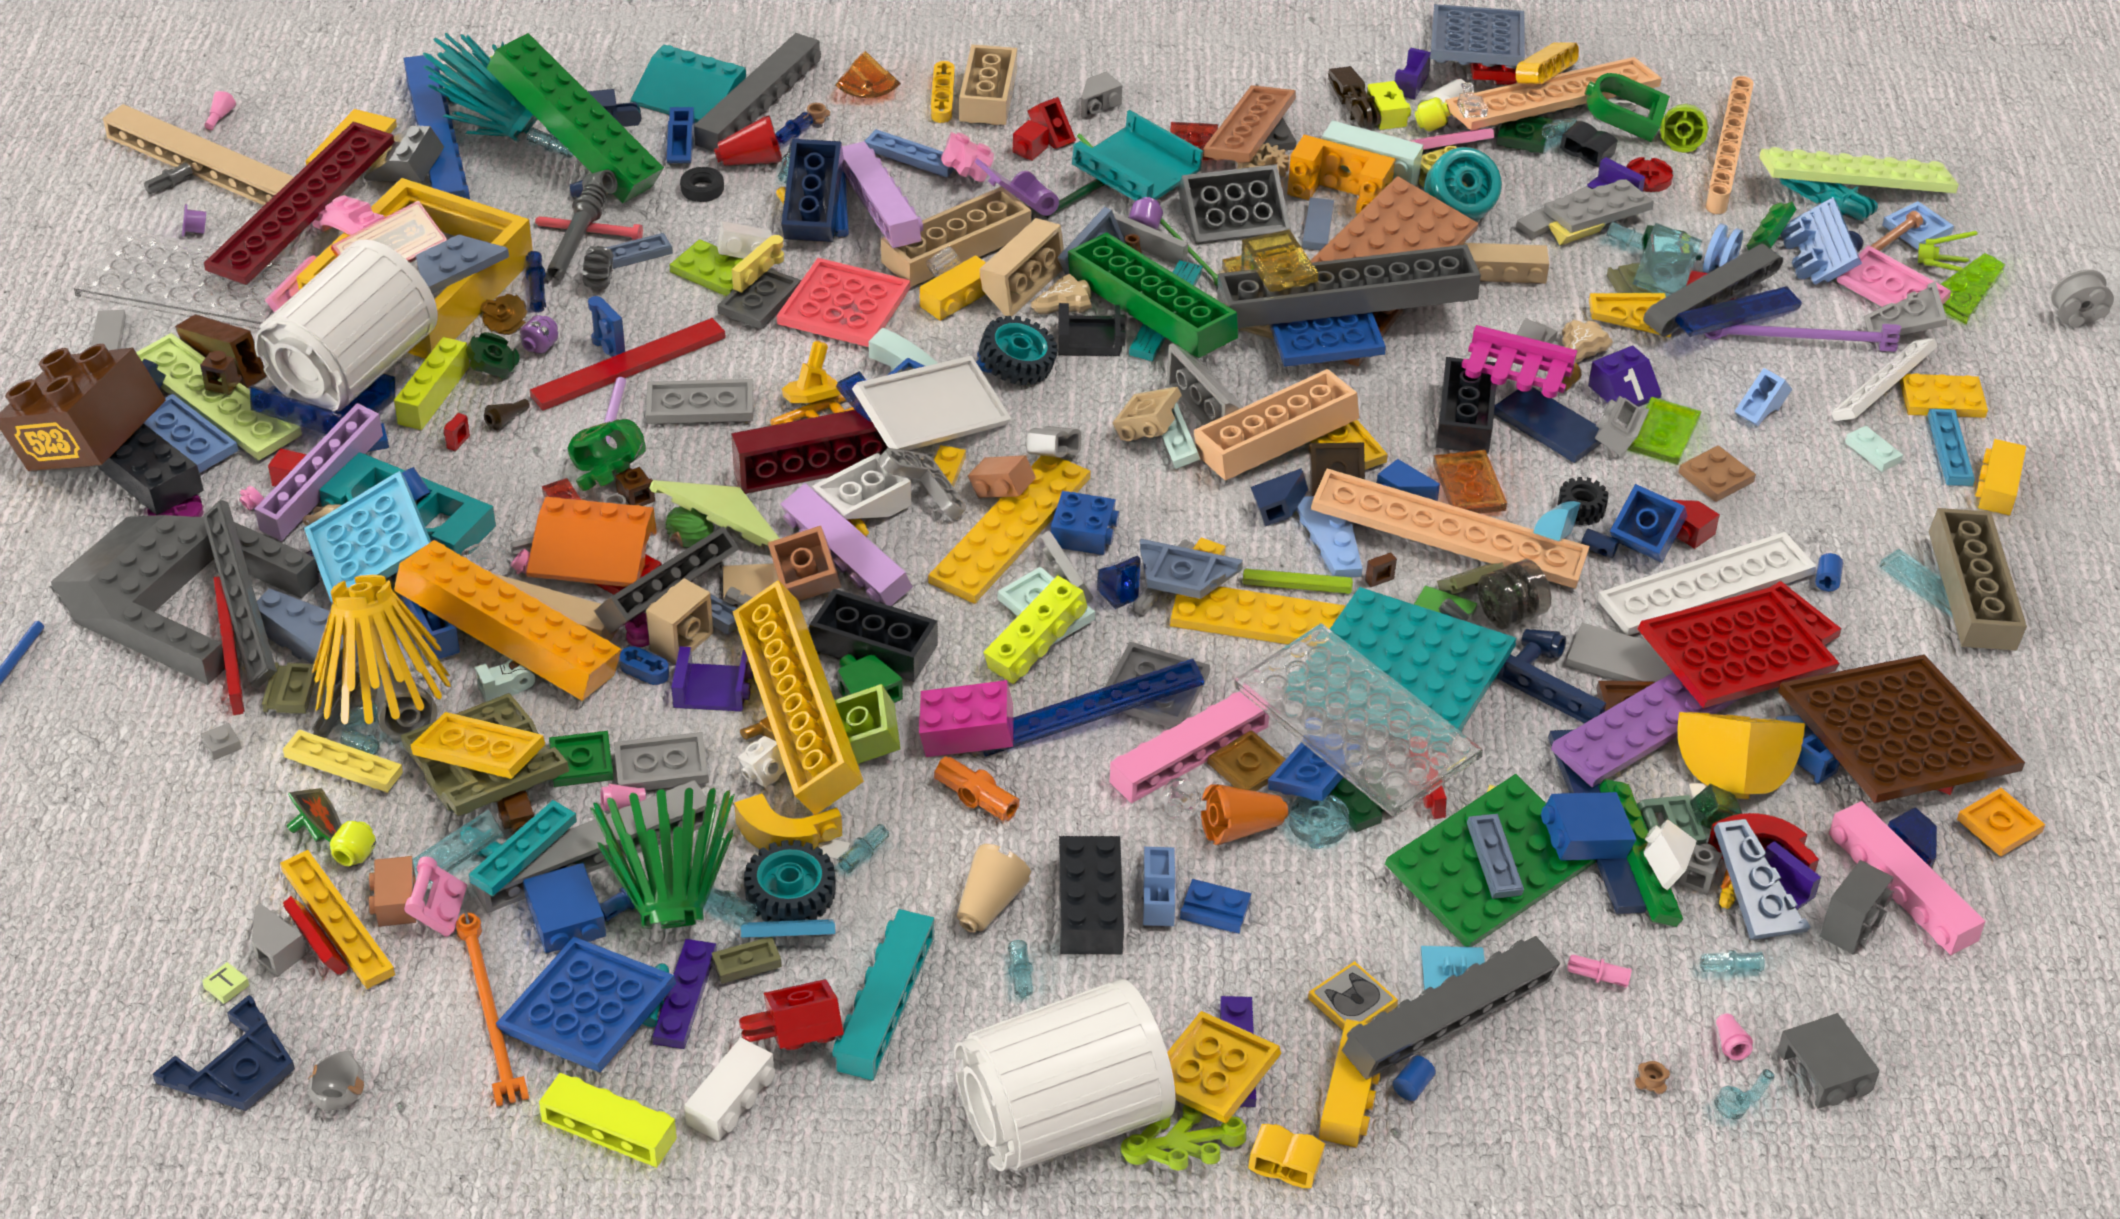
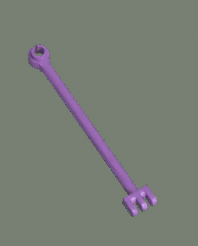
M1711 317L1706 320L1703 327L1705 336L1711 340H1716L1730 334L1879 342V350L1889 352L1897 351V342H1899L1900 338L1898 334L1901 333V326L1896 324H1883L1881 332L1734 325L1727 324V322H1723L1717 317ZM1714 324H1715V325H1718V326L1715 327V328L1709 327V326L1714 325Z

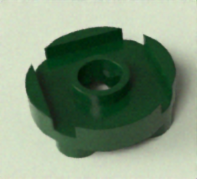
M488 332L481 333L479 337L474 335L466 350L467 356L471 360L470 367L477 372L483 371L501 379L509 378L510 374L515 371L520 357L515 347L512 351L507 346L509 341L499 335Z

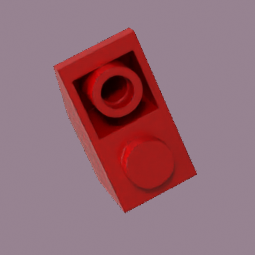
M1673 500L1684 505L1688 515L1677 535L1678 539L1696 549L1716 534L1720 514L1700 501Z

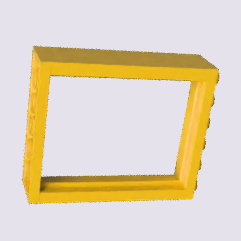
M401 178L371 206L373 213L387 217L419 201L441 232L453 236L463 235L506 247L509 253L508 258L447 286L434 299L438 313L435 328L407 352L426 359L443 337L455 340L482 313L480 310L481 304L487 299L494 300L534 260L530 222L527 218ZM344 232L332 244L350 235ZM331 245L296 277L299 290L337 258L331 250Z

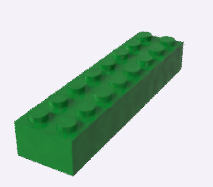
M529 33L496 49L486 69L591 173L606 169L613 172L617 180V189L612 194L622 204L654 186L664 167Z
M1106 232L1068 251L1069 274L1077 281H1087L1091 291L1113 305H1120L1121 310L1197 358L1205 356L1238 338L1237 312L1109 233Z

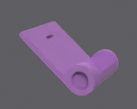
M978 158L975 160V163L990 176L988 182L994 187L997 182L1041 215H1051L1057 210L1059 206L1058 196L1038 181L1030 171L1019 172L1010 182Z

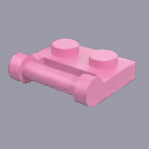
M422 857L418 861V876L412 895L407 899L404 910L412 917L447 937L454 932L467 884L438 867L436 860L433 858ZM429 880H431L433 884L425 906L423 899Z

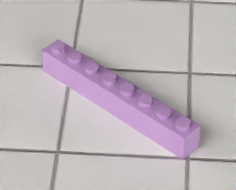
M865 141L842 146L844 155L842 171L846 174V179L891 247L896 248L920 242V232L923 231L921 217L916 216L914 207H910L907 197L902 196L900 187H896L893 177H889L887 168L882 167L881 160L876 158L873 148L870 149Z

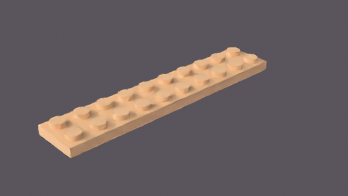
M1632 57L1557 74L1543 84L1516 83L1445 99V103H1447L1449 112L1468 129L1478 130L1486 126H1495L1499 123L1517 121L1525 117H1534L1538 114L1555 112L1560 109L1586 104L1588 95L1584 93L1590 81L1595 83L1599 76L1606 73L1620 74L1651 88L1660 87L1662 78L1638 59ZM1601 92L1606 99L1616 97L1614 94Z
M1326 469L1311 505V510L1483 562L1491 564L1503 562L1504 568L1518 571L1574 589L1577 587L1590 547L1566 539L1556 541L1533 533V529L1331 469Z

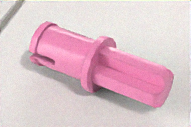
M1574 954L1569 957L1567 971L1594 978L1596 983L1604 981L1623 986L1624 988H1627L1632 969L1605 963V959L1602 958L1600 961Z

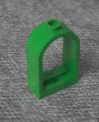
M1616 73L1603 74L1598 77L1595 83L1590 81L1584 93L1588 95L1587 106L1597 119L1649 142H1652L1661 126L1670 98L1667 94ZM1601 92L1614 94L1648 109V117L1646 118L1610 102Z

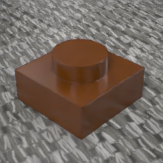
M1390 552L1368 560L1365 576L1366 583L1370 587H1374L1395 578L1397 558Z

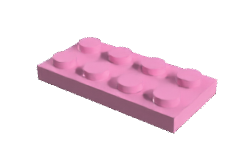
M1869 245L1858 254L1862 264L1837 277L1838 283L1881 307L1890 303L1896 304L1906 299L1908 294L1914 291L1918 293L1926 289L1928 284L1934 282ZM1936 283L1942 304H1944L1951 297V290Z

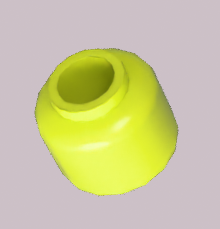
M1438 97L1419 103L1418 110L1415 111L1419 127L1421 129L1424 128L1428 132L1447 126L1448 116L1452 115L1448 110L1447 103H1443Z
M347 821L343 823L330 841L332 857L343 866H358L364 863L376 845V838L372 828L362 821Z

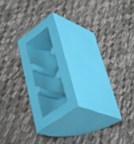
M1570 501L1556 506L1538 520L1533 533L1561 541L1572 533L1581 503Z

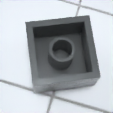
M1859 860L1832 895L1820 937L1852 955L1860 945L1865 947L1873 934L1872 929L1874 926L1879 928L1887 916V911L1884 908L1887 907L1894 894V891L1890 890L1894 877Z

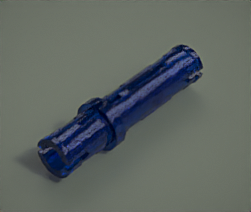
M530 251L526 255L527 268L525 270L526 278L529 281L530 308L534 312H542L547 307L543 280L546 276L545 268L542 266L541 253Z

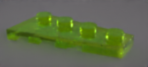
M1984 253L1965 266L1962 272H1957L1942 282L1940 285L1951 290V297L1943 304L1945 313L1967 324L1971 315L1978 309L1980 302L1987 296L1989 289L1994 286L2003 273L2005 264L1995 257Z

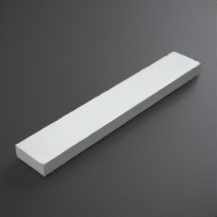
M1935 338L1916 340L1908 345L1833 410L1832 416L1834 421L1857 418L1938 347Z

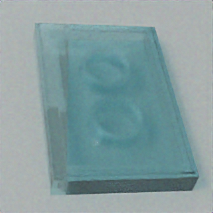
M1655 223L1632 284L1655 293H1665L1666 297L1682 289L1687 284L1702 240Z

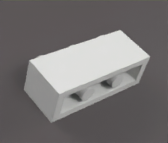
M740 1037L685 1103L686 1125L719 1142L726 1132H731L734 1129L739 1116L744 1110L752 1107L761 1089L764 1086L767 1087L772 1082L775 1076L773 1053Z

